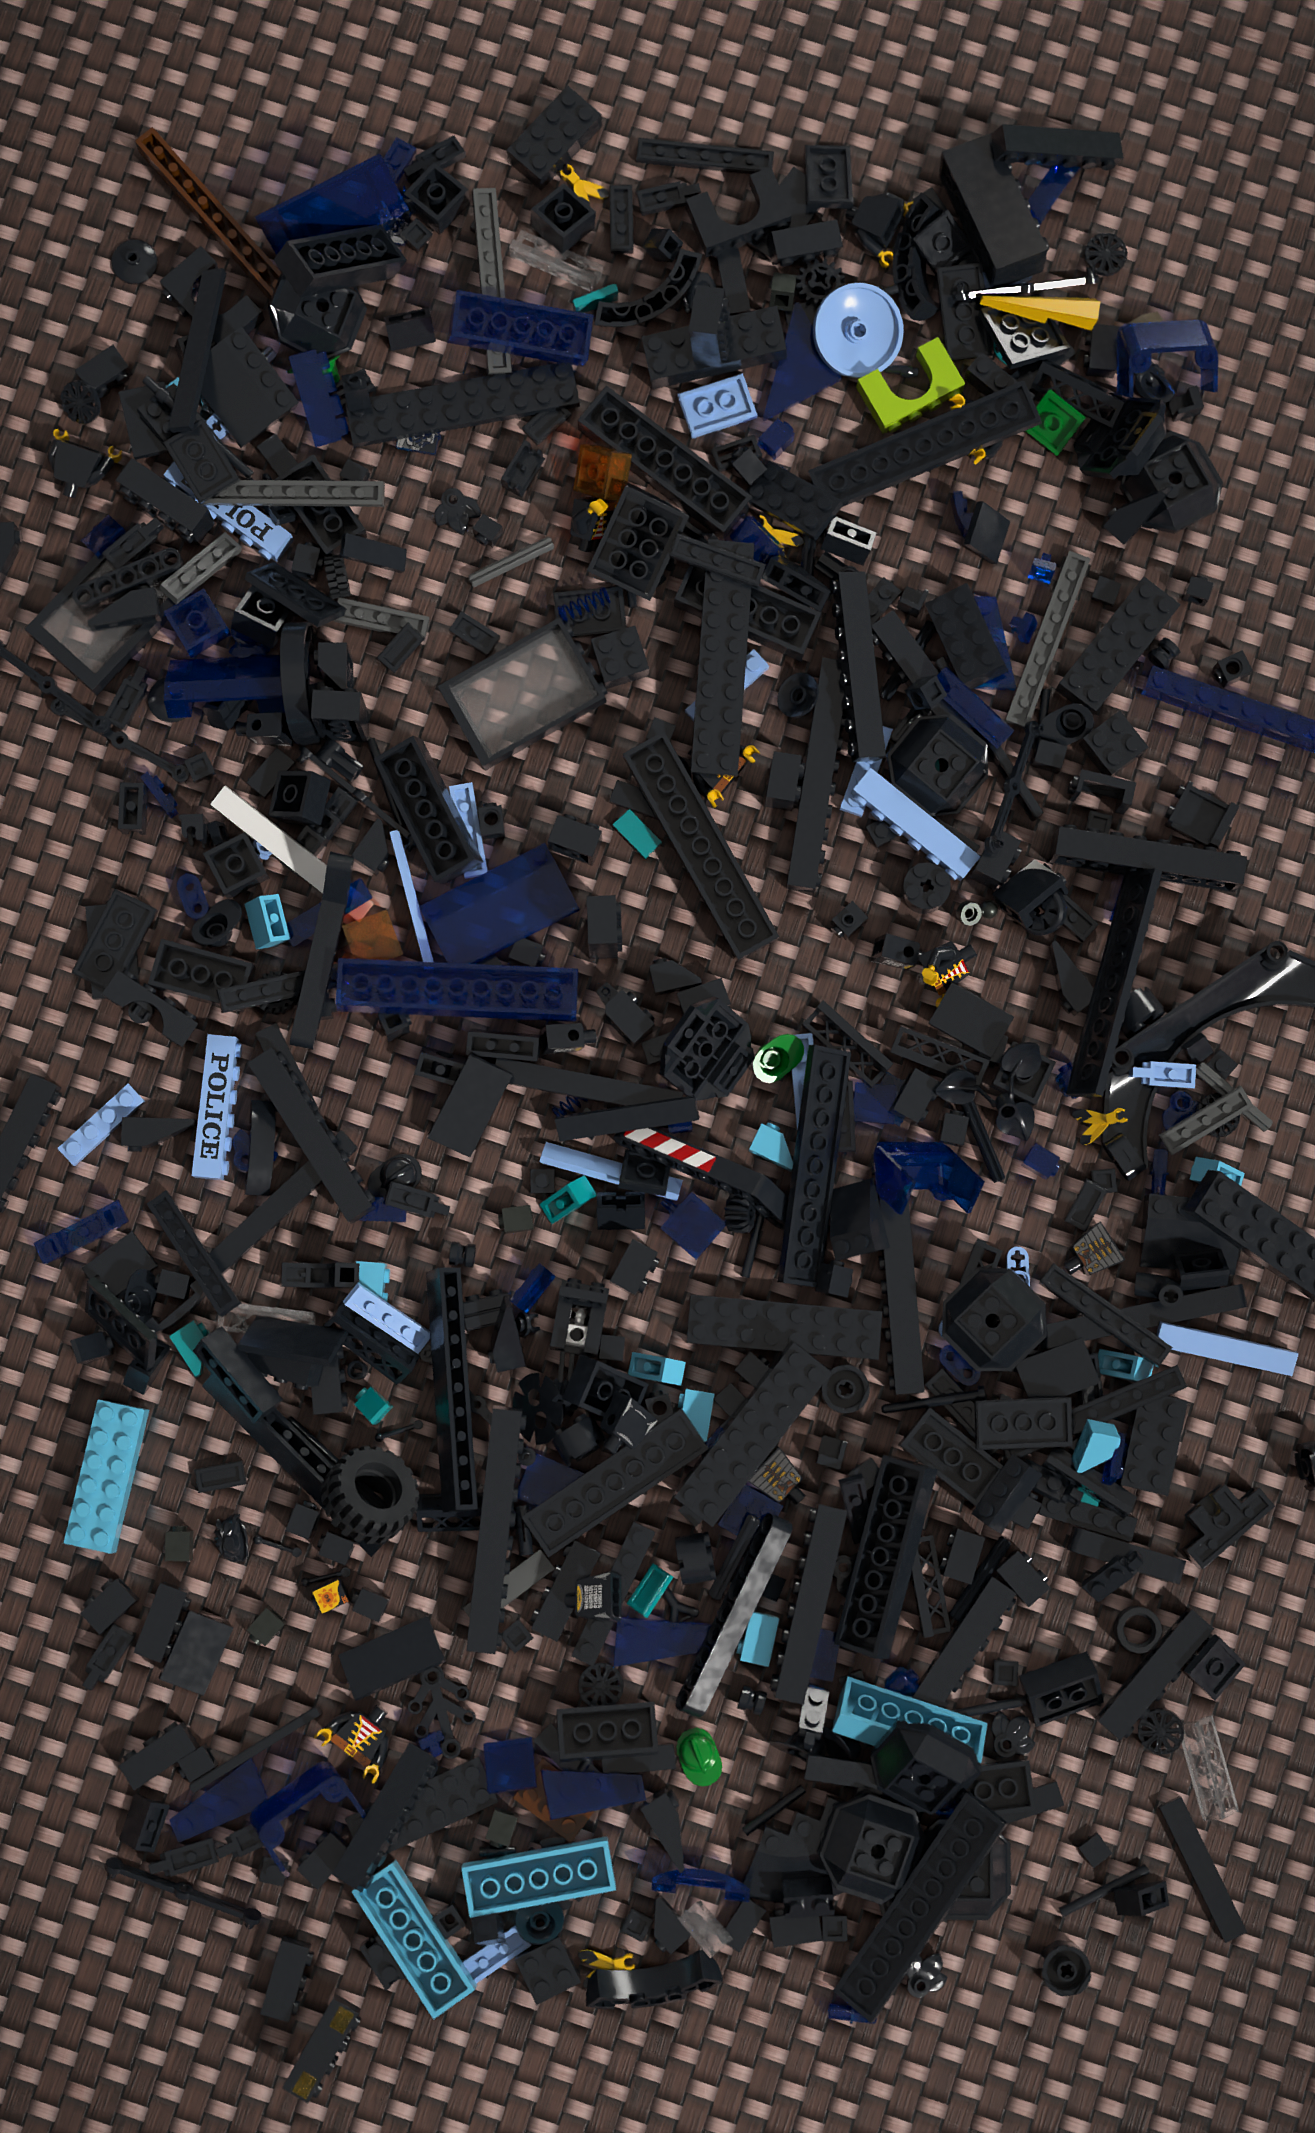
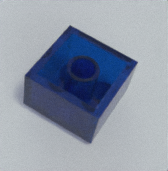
M204 588L164 611L165 616L191 658L231 635Z

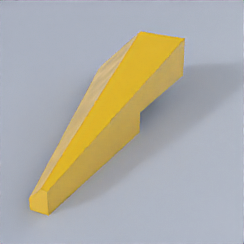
M982 295L980 299L981 305L1044 324L1050 318L1092 331L1098 320L1100 301L1094 298Z

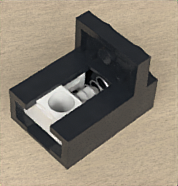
M568 1278L567 1281L562 1280L550 1350L597 1358L609 1288H605V1284L591 1282V1285L581 1284L582 1281L575 1278ZM572 1308L579 1309L577 1312H575L576 1316L575 1321H573L574 1323L570 1324ZM584 1310L591 1311L588 1327L584 1325L586 1318ZM580 1330L584 1337L580 1341H574L570 1337L571 1332Z

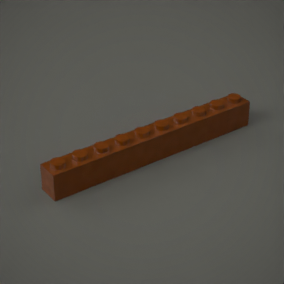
M151 127L135 140L139 153L265 296L271 300L281 271L158 132Z

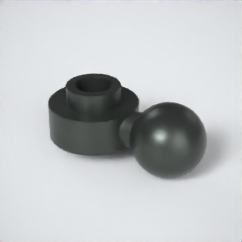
M986 900L980 906L972 901H964L958 906L956 916L961 923L972 926L980 920L981 916L986 919L994 918L998 913V906L992 900Z

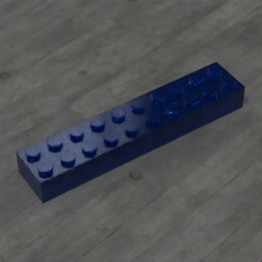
M338 958L336 1008L337 1012L576 1022L578 969Z

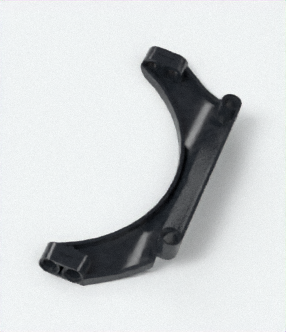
M1274 941L1115 1049L1111 1066L1113 1071L1108 1074L1107 1086L1104 1091L1102 1114L1105 1115L1114 1112L1117 1108H1123L1125 1112H1119L1118 1119L1121 1120L1124 1117L1128 1120L1125 1123L1109 1124L1101 1134V1144L1116 1168L1127 1181L1132 1180L1148 1169V1119L1152 1102L1158 1086L1141 1084V1078L1128 1077L1129 1070L1132 1067L1142 1068V1062L1172 1063L1183 1049V1044L1214 1023L1239 1012L1269 1006H1297L1315 1009V961L1291 950L1288 951L1287 946L1281 941ZM1271 948H1275L1279 951V959H1275L1271 956ZM1116 1053H1121L1125 1056L1126 1062L1124 1065L1116 1062Z

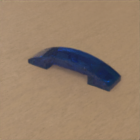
M1053 165L1028 200L1031 207L1030 213L1033 218H1037L1039 226L1043 223L1052 206L1081 167L1065 168L1063 165Z
M116 1200L97 1210L96 1213L33 1244L42 1263L45 1265L113 1232L129 1222V1219L120 1201Z
M684 1869L682 1873L679 1870H673L652 1878V1891L676 1893L677 1884L724 1889L726 1900L749 1902L750 1889L730 1876L711 1870Z

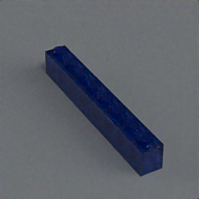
M1152 666L1147 673L1141 691L1142 695L1315 753V720L1156 666Z

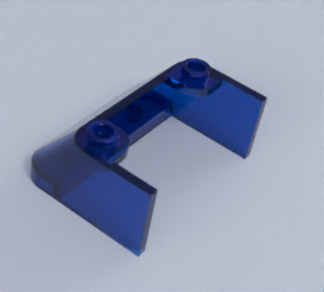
M1190 319L1137 322L1122 325L1117 333V394L1133 397L1134 373H1143L1149 369L1152 353L1195 351V362L1201 368L1200 390L1218 392V352L1206 322Z
M878 1142L873 1152L876 1191L879 1197L886 1201L898 1215L903 1214L912 1191L929 1189L933 1196L940 1201L954 1200L966 1213H971L985 1183L950 1147L943 1143Z
M319 1762L251 1812L250 1823L286 1878L290 1876V1873L274 1850L283 1842L285 1837L284 1828L280 1824L281 1821L320 1793H322L327 1801L332 1803L339 1802L348 1796L363 1820L366 1817V1813L344 1780L329 1762Z

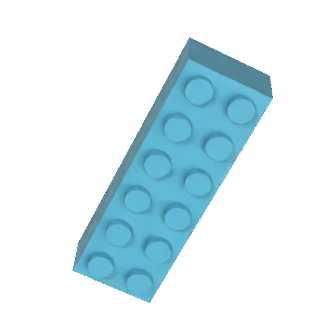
M97 1400L64 1544L110 1554L117 1551L149 1415L148 1409L107 1400Z
M847 1677L839 1695L832 1732L875 1746L897 1720L907 1721L908 1724H931L973 1747L978 1762L981 1763L987 1729L986 1722Z
M607 1836L463 1863L461 1868L470 1918L616 1890Z
M397 1860L373 1875L374 1878L371 1885L364 1889L362 1893L356 1889L352 1893L430 2015L435 2019L473 1992L478 1985L448 1939L444 1938L432 1920V1914Z

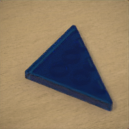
M799 302L795 303L785 338L788 359L779 360L762 418L763 421L841 381L840 374L829 368L818 354L813 338V326Z

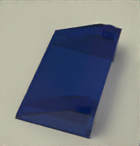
M379 153L255 216L277 256L287 241L383 224L392 218L400 217L409 208L399 186Z
M308 654L309 688H310V654ZM280 655L170 660L164 684V704L168 718L192 717V702L283 698Z
M546 843L419 906L453 974L580 910Z

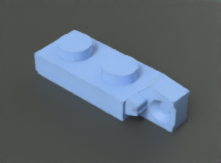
M1154 1061L1142 1062V1068L1132 1067L1129 1070L1128 1077L1141 1078V1084L1149 1086L1193 1089L1195 1088L1196 1065Z

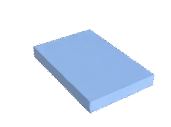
M743 373L677 394L692 439L757 418Z

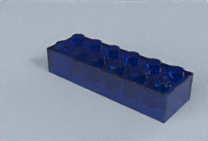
M457 290L453 296L447 343L557 363H569L574 366L583 367L588 361L594 315Z

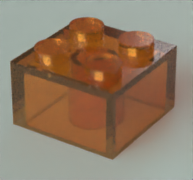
M580 444L573 491L604 500L619 501L628 482L632 454L599 445Z
M387 909L342 925L358 970L403 954Z

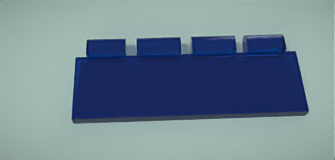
M316 349L289 356L315 447L342 440L341 436L350 432L345 417H335L344 412L339 395L329 396V393L337 391L332 372L322 373V370L330 368L326 351L317 353Z

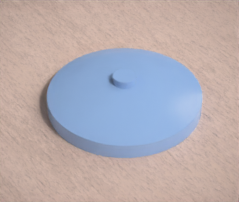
M866 283L844 285L827 295L817 309L813 322L815 347L824 363L840 375L850 378H861L876 369L881 372L894 361L902 345L903 321L900 311L893 299L876 286Z

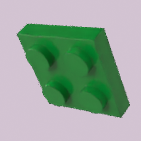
M1050 389L1036 407L1042 424L1028 429L1026 432L1058 456L1086 417Z

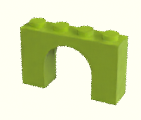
M939 337L918 347L916 357L930 382V389L922 397L913 400L899 398L889 389L878 369L858 379L856 388L883 434L888 431L890 433L897 431L907 421H916L927 410L932 412L938 409L944 401L956 394L962 395L965 382Z

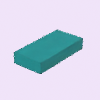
M616 284L573 299L575 315L578 316L596 309L599 301L606 303L617 301L618 289Z
M630 809L613 824V827L644 859L662 844L660 839Z
M653 1563L627 1604L648 1618L674 1577Z

